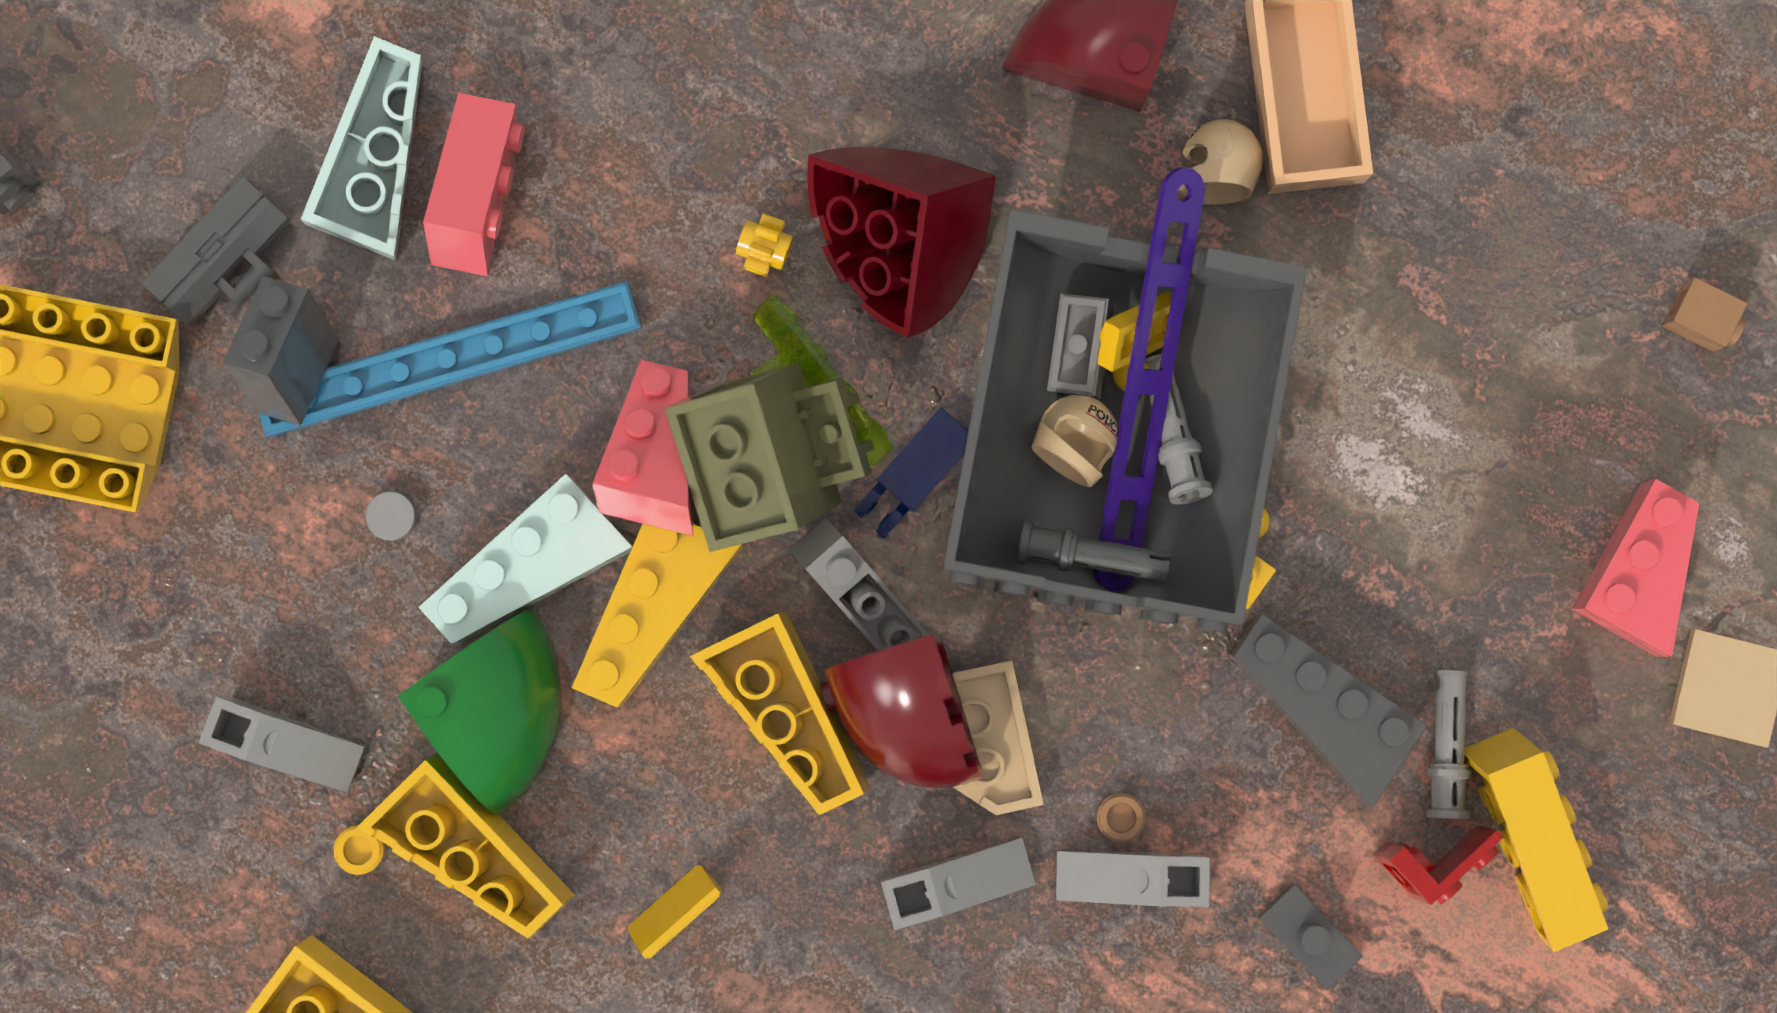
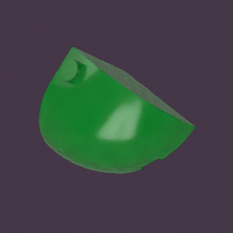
M529 609L483 635L397 697L438 754L464 786L484 807L493 814L500 815L513 805L531 786L543 768V764L556 738L562 705L559 662L553 642L544 623L535 609Z

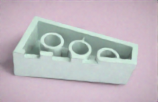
M374 36L301 217L305 225L395 261L397 259L423 63L421 55Z
M565 474L421 604L419 609L451 644H462L514 616L521 610L592 574L610 562L629 554L633 544L606 514L599 513L597 504L576 481Z

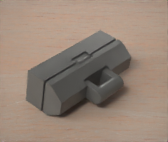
M241 176L148 274L141 284L189 326H192L223 293L241 307L257 290L262 277H269L274 272L259 255L292 220L253 183ZM248 260L252 266L234 285L227 280Z

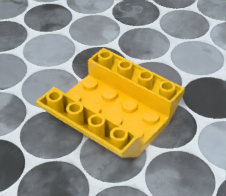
M0 284V486L138 513L160 468L180 374L179 320Z

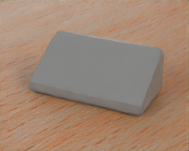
M1060 294L1047 391L1067 395H1085L1094 399H1101L1105 368L1097 364L1101 344L1099 336L1104 326V321L1113 317L1114 303L1110 299Z

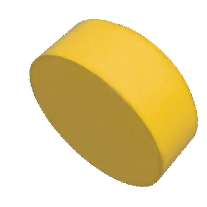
M358 825L345 829L337 837L334 844V857L337 864L344 871L354 875H362L375 870L381 864L385 856L386 847L385 843L374 836H367L356 828Z

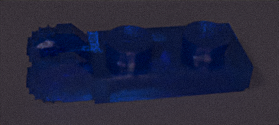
M940 407L876 479L878 483L853 511L860 518L869 514L878 504L881 496L888 490L901 503L879 523V528L876 532L885 538L909 511L912 513L964 456L968 430L943 407Z

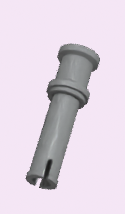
M1161 354L1145 359L1149 369L1159 370ZM1173 369L1161 437L1162 446L1159 449L1158 458L1160 464L1166 466L1172 488L1168 492L1170 503L1180 505L1193 503L1208 497L1213 492L1211 482L1204 478L1199 459L1202 454L1201 444L1192 438L1188 428L1185 410ZM1149 395L1152 406L1154 395Z
M1435 670V675L1437 676L1434 763H1429V768H1427V776L1431 778V808L1426 810V818L1471 819V812L1466 810V780L1472 777V770H1469V765H1464L1466 677L1468 676V671Z

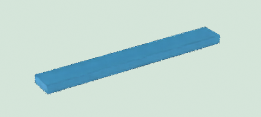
M625 281L329 367L323 375L301 425L260 413L259 416L265 437L270 438L642 330L629 283Z

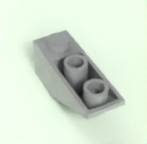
M826 518L789 549L793 556L877 651L929 636L856 550Z
M231 696L215 697L198 742L239 759L346 793L350 791L366 748L364 745Z
M1022 837L881 878V885L894 930L943 917L1036 885Z
M1057 851L1056 901L1170 907H1209L1210 857L1204 853Z

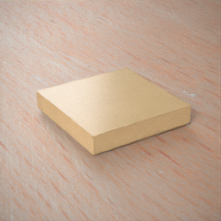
M1691 629L1669 724L1769 748L1777 714V649L1698 629Z

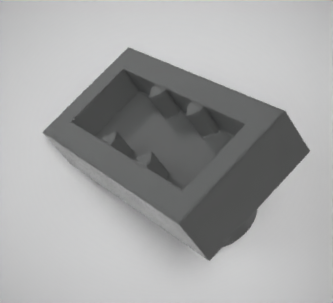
M1293 883L1257 916L1326 990H1329L1363 957Z

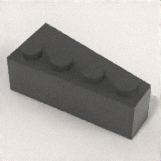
M1257 614L1253 617L1228 654L1261 693L1288 720L1295 731L1316 751L1331 771L1351 790V793L1363 806L1373 808L1427 727L1426 724L1263 614Z

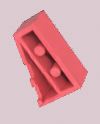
M458 93L423 221L431 265L488 276L495 239L499 235L502 222L504 195H509L512 185L513 167H511L513 152H520L524 138L525 127L524 124L518 123L516 104Z
M645 360L640 361L592 483L599 513L693 536L692 494L665 412V407L692 395L687 370Z
M1657 479L1641 482L1572 610L1656 657H1672L1700 503Z

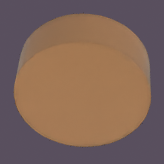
M1113 793L1105 797L1098 805L1096 823L1100 832L1108 839L1119 843L1129 842L1138 837L1144 829L1146 822L1144 807L1132 795Z

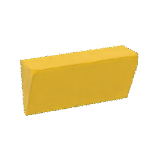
M696 865L629 925L628 932L645 959L653 957L722 895L723 888L702 865Z

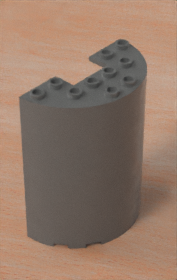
M1010 209L943 570L951 572L949 581L979 587L980 580L995 583L994 592L1020 597L1029 596L1030 590L1038 592V602L1059 606H1072L1073 599L1086 601V611L1106 615H1121L1122 608L1141 611V620L1162 624H1177L1179 617L1198 620V629L1227 634L1228 624L1243 626L1307 267L1214 248H1207L1201 254L1194 253L1174 364V376L1179 388L1191 436L1201 444L1202 454L1199 459L1204 478L1211 482L1213 492L1208 497L1193 503L1180 505L1170 503L1168 492L1172 488L1166 466L1160 464L1158 458L1142 548L1172 552L1166 583L1135 577L1132 583L1125 589L1109 591L1097 583L1094 569L1073 566L1072 570L1064 572L1059 571L1057 565L1030 560L1026 564H1019L1017 560L1025 520L1033 521L1034 527L1064 532L1067 527L1073 528L1074 531L1079 532L1080 537L1099 540L1114 453L1101 470L1103 476L1092 487H1085L1069 480L1052 469L1035 454L1031 446L1039 421L1045 411L1059 399L1070 396L1047 391L1060 294L1110 299L1114 303L1113 317L1139 305L1150 244L1108 236L1110 228ZM1165 247L1162 262L1178 263L1180 250ZM1158 286L1156 296L1167 291L1172 294L1173 287ZM1162 348L1146 355L1145 359L1162 354ZM1105 368L1102 396L1098 401L1108 407L1119 427L1125 391L1115 384L1113 372ZM1139 394L1125 475L1140 476L1152 411L1149 395ZM1120 500L1114 538L1129 539L1136 500Z

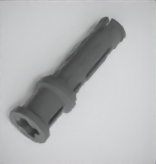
M1025 520L1017 563L1026 564L1030 560L1057 565L1059 571L1064 572L1072 570L1074 566L1166 583L1172 552L1080 537L1079 532L1074 531L1073 528L1067 527L1062 532L1034 527L1033 521Z

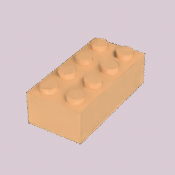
M1246 0L1244 3L1268 194L1365 183L1373 175V166L1352 0Z

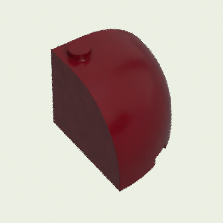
M1044 0L1019 30L1009 48L1002 70L1141 112L1154 81L1178 0Z
M848 147L809 154L807 180L812 218L819 217L821 229L827 246L822 247V250L841 283H849L856 294L863 300L861 307L878 322L909 338L936 325L958 302L976 270L987 237L996 175L945 158L899 149Z
M932 634L824 670L827 681L820 683L827 710H838L840 718L858 750L879 770L899 781L927 788L955 787L984 779L941 636Z

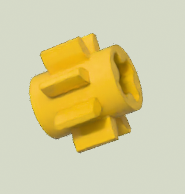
M763 213L760 223L750 220L746 221L736 249V255L747 258L744 264L745 270L767 277L770 267L783 270L794 236L783 232L786 225L785 220Z

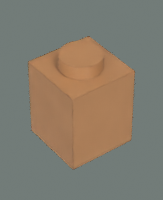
M1694 277L1681 284L1661 326L1715 352L1727 347L1728 343L1734 345L1738 341L1747 323V319L1743 318L1742 315L1748 303Z

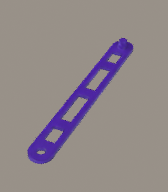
M1179 167L1169 172L1160 187L1118 427V441L1113 455L1099 541L1114 542L1142 548L1205 194V186L1200 174L1186 167ZM1182 185H1185L1187 195L1180 201L1177 192ZM1169 221L1185 223L1178 263L1162 262ZM1158 286L1173 287L1159 370L1143 369ZM1139 394L1154 395L1140 476L1125 475ZM1120 500H1136L1129 539L1114 538ZM1094 570L1097 583L1109 591L1123 590L1135 578Z

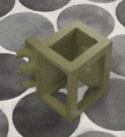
M799 362L711 386L665 407L710 552L799 530L842 503L837 487L838 483L865 477L872 473L866 453L873 450L874 445L872 439H867L860 443L857 442L847 408L858 403L860 399L857 392L848 394L843 377L806 387Z

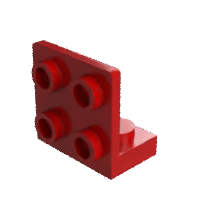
M1477 825L1434 866L1415 846L1410 848L1407 844L1400 846L1386 842L1373 856L1413 899L1432 905L1436 900L1443 904L1461 889L1463 884L1459 879L1472 867L1480 870L1499 853L1496 845L1504 837L1497 829Z

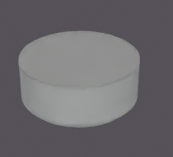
M384 492L377 495L371 500L366 509V523L369 530L376 537L383 540L399 541L404 539L413 531L417 522V512L412 501L396 492Z

